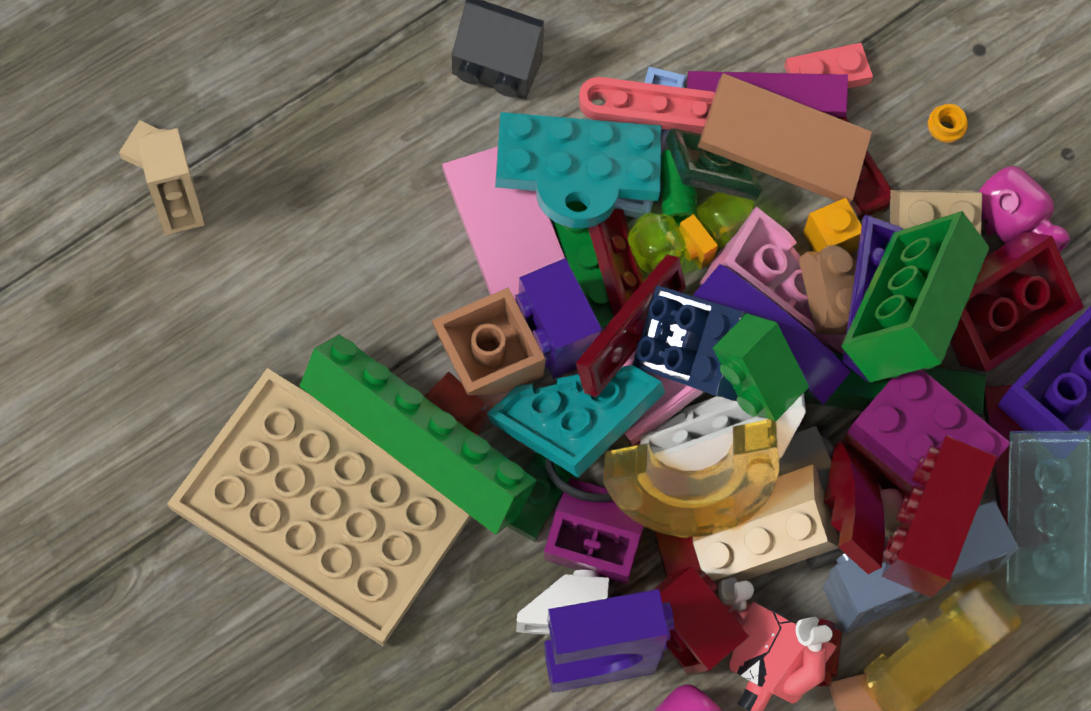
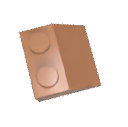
M509 287L432 320V325L468 396L507 393L516 386L525 385L544 376L545 357Z

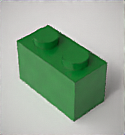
M746 313L712 348L721 364V373L731 382L738 395V405L750 416L756 417L758 415L776 422L809 388L777 322Z

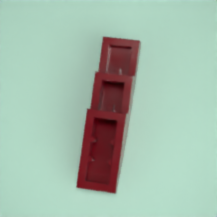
M841 441L834 447L823 502L833 510L831 525L841 533L838 547L869 575L882 568L885 544L883 502L879 486L870 468Z

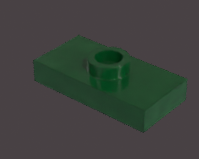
M536 452L525 471L536 479L537 482L520 517L507 526L536 542L564 493L548 476L546 457ZM554 464L557 474L565 483H568L569 478L572 479L574 475L559 465Z

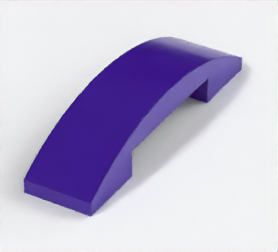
M722 264L717 266L693 295L703 300L778 322L777 324L809 385L806 391L822 405H824L851 372L800 323L763 293Z

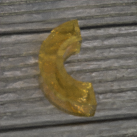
M768 419L733 426V442L727 455L717 464L702 470L682 471L669 467L654 456L647 443L606 451L603 482L612 500L627 516L654 531L686 538L708 536L723 530L732 529L757 513L766 503L776 485L779 473L777 422Z
M979 577L962 592L959 590L938 607L943 612L932 622L926 616L905 633L910 638L905 645L889 658L884 654L880 655L863 670L868 677L860 686L881 711L917 710L966 667L988 650L990 651L1025 622L990 580L984 582Z

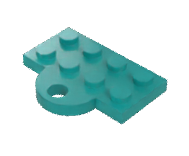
M500 112L495 188L536 191L539 207L554 222L570 228H588L602 223L612 214L616 207L617 198L658 201L661 163L660 125ZM571 201H579L585 204L587 209L582 212H574L566 204Z

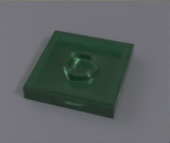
M670 128L665 140L682 184L757 201L762 187L753 168L699 148L698 144L701 134Z

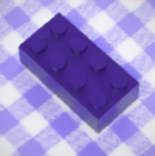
M1091 306L1010 387L997 405L1059 462H1062L1091 432Z

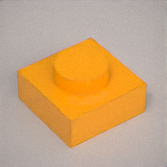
M694 214L680 222L677 246L681 254L688 261L693 260L702 270L714 260L718 245Z

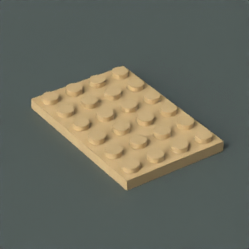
M268 368L167 503L169 509L381 646H384L471 518L469 514L310 394Z

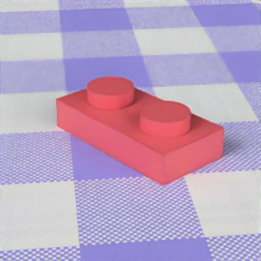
M862 43L786 58L784 64L786 73L848 74V89L868 85L873 78Z

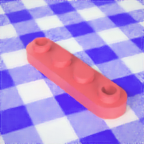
M594 77L584 82L580 88L579 108L585 116L593 120L660 125L661 129L702 134L715 92ZM600 99L604 101L605 104L599 106L593 104L592 101Z

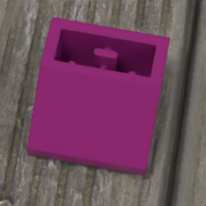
M569 478L567 483L575 489L588 493L605 494L613 492V490ZM564 492L557 507L544 549L545 561L575 570H592L599 573V577L609 578V580L628 585L652 502L627 494L609 502H589L574 498Z

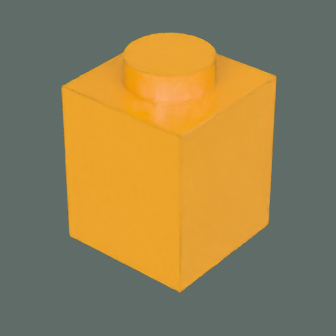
M843 198L809 213L803 235L813 252H820L826 246L836 245L852 254L858 251L862 225L848 200Z

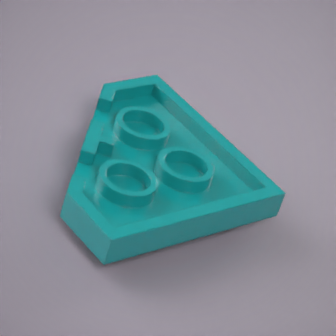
M633 365L621 367L597 397L585 394L580 376L573 375L557 378V385L535 388L533 383L516 386L487 415L492 425L576 477H579L666 392L662 381Z

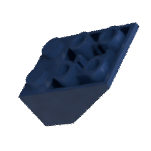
M657 285L632 365L703 392L737 401L738 395L731 382L721 373V364L712 348L741 320L746 312Z

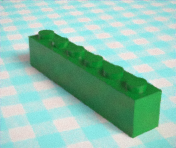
M340 334L313 349L299 387L495 535L520 517L537 480L526 473L518 464L507 459L491 447L486 440L476 436L457 422L452 415L441 410L422 396L417 389L410 387L391 373L386 366L375 361L360 350L352 341Z

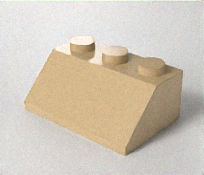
M812 464L694 507V548L701 570L713 580L717 588L722 580L734 577L737 582L748 580L839 548L836 529L831 525L832 517L829 507L823 502L825 494L816 466Z

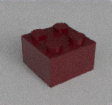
M693 566L674 572L652 589H659L662 603L669 602L671 605L674 629L670 630V640L666 641L667 649L687 674L710 671L749 637L742 628L745 622L741 615L731 605L727 604L724 606L714 593L717 590L715 583L701 569L696 571Z

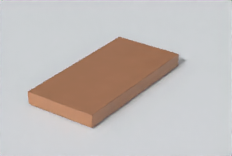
M723 73L718 81L698 147L832 200L839 201L846 198L850 204L855 194L872 132Z

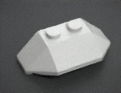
M804 394L776 422L758 415L756 417L750 416L741 409L737 401L718 396L686 407L666 420L655 431H648L640 437L641 465L646 471L701 486L726 479L731 475L756 466H763L783 456L806 413Z

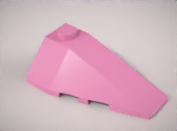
M758 207L754 208L715 256L700 284L702 285L717 266L722 264L782 308L831 352L844 354L842 344L846 335L816 334L799 263L801 256L793 247L797 242L785 228Z

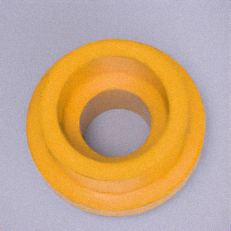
M944 104L936 107L930 113L927 126L930 134L938 141L953 143L965 135L968 128V120L965 112L959 106ZM941 122H949L953 129L944 127Z

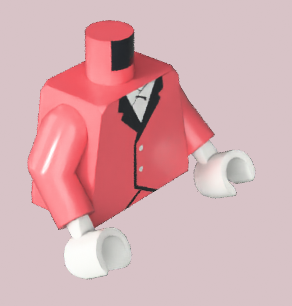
M734 577L728 578L719 583L718 593L720 599L725 604L732 605L741 615L745 622L742 628L749 636L732 651L729 663L731 671L749 680L737 704L748 711H764L772 694L792 704L798 702L802 695L823 682L825 678L826 662L836 648V645L828 642L832 637L831 629L826 625L818 626L819 620L816 616L801 619L795 624L755 602H752L750 605L746 603V600L750 599L753 595V585L746 580L737 582Z

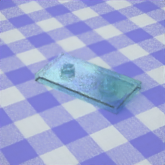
M1010 431L1008 528L1018 549L1007 560V602L1010 605L1091 604V431Z

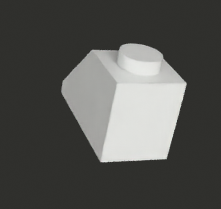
M576 570L573 575H563L517 613L516 632L550 635L547 622L548 609L606 599L608 596L609 578L599 577L600 574L592 570Z

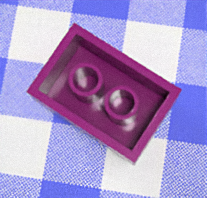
M922 369L892 378L847 432L849 436L911 488L918 484L912 481L911 478L920 457H924L930 445L937 447L946 435L997 456V459L1011 444Z

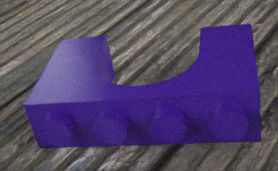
M659 589L548 609L547 622L551 640L544 642L543 651L551 692H560L655 674L659 660H663V651L667 650L666 641L670 640V630L674 629L671 605L669 602L662 603Z

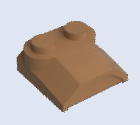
M836 245L826 246L820 252H806L799 258L816 334L846 335L858 255L849 254L845 249Z

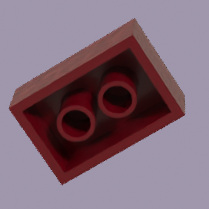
M1023 232L985 257L981 271L977 276L970 297L959 319L958 326L950 341L961 366L988 372L1084 308L1052 235Z
M947 435L937 447L932 445L928 447L924 457H920L911 478L912 481L918 484L913 486L909 496L904 497L895 520L901 522L902 525L897 527L893 537L889 536L884 546L883 562L886 563L881 577L931 598L950 582L997 456Z

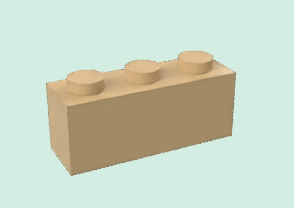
M178 128L171 130L156 129L149 132L146 136L136 138L147 185L164 234L169 235L204 226L194 181Z

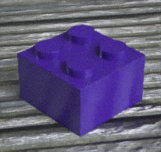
M566 258L519 277V293L515 295L516 303L545 357V368H548L553 379L576 370V362L602 332V328Z

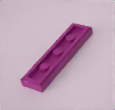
M688 71V89L715 92L718 81L724 73L833 117L847 116L848 74Z

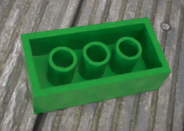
M963 211L893 233L842 344V348L869 382L885 378H896L902 374L920 369H931L942 363L989 250V246Z

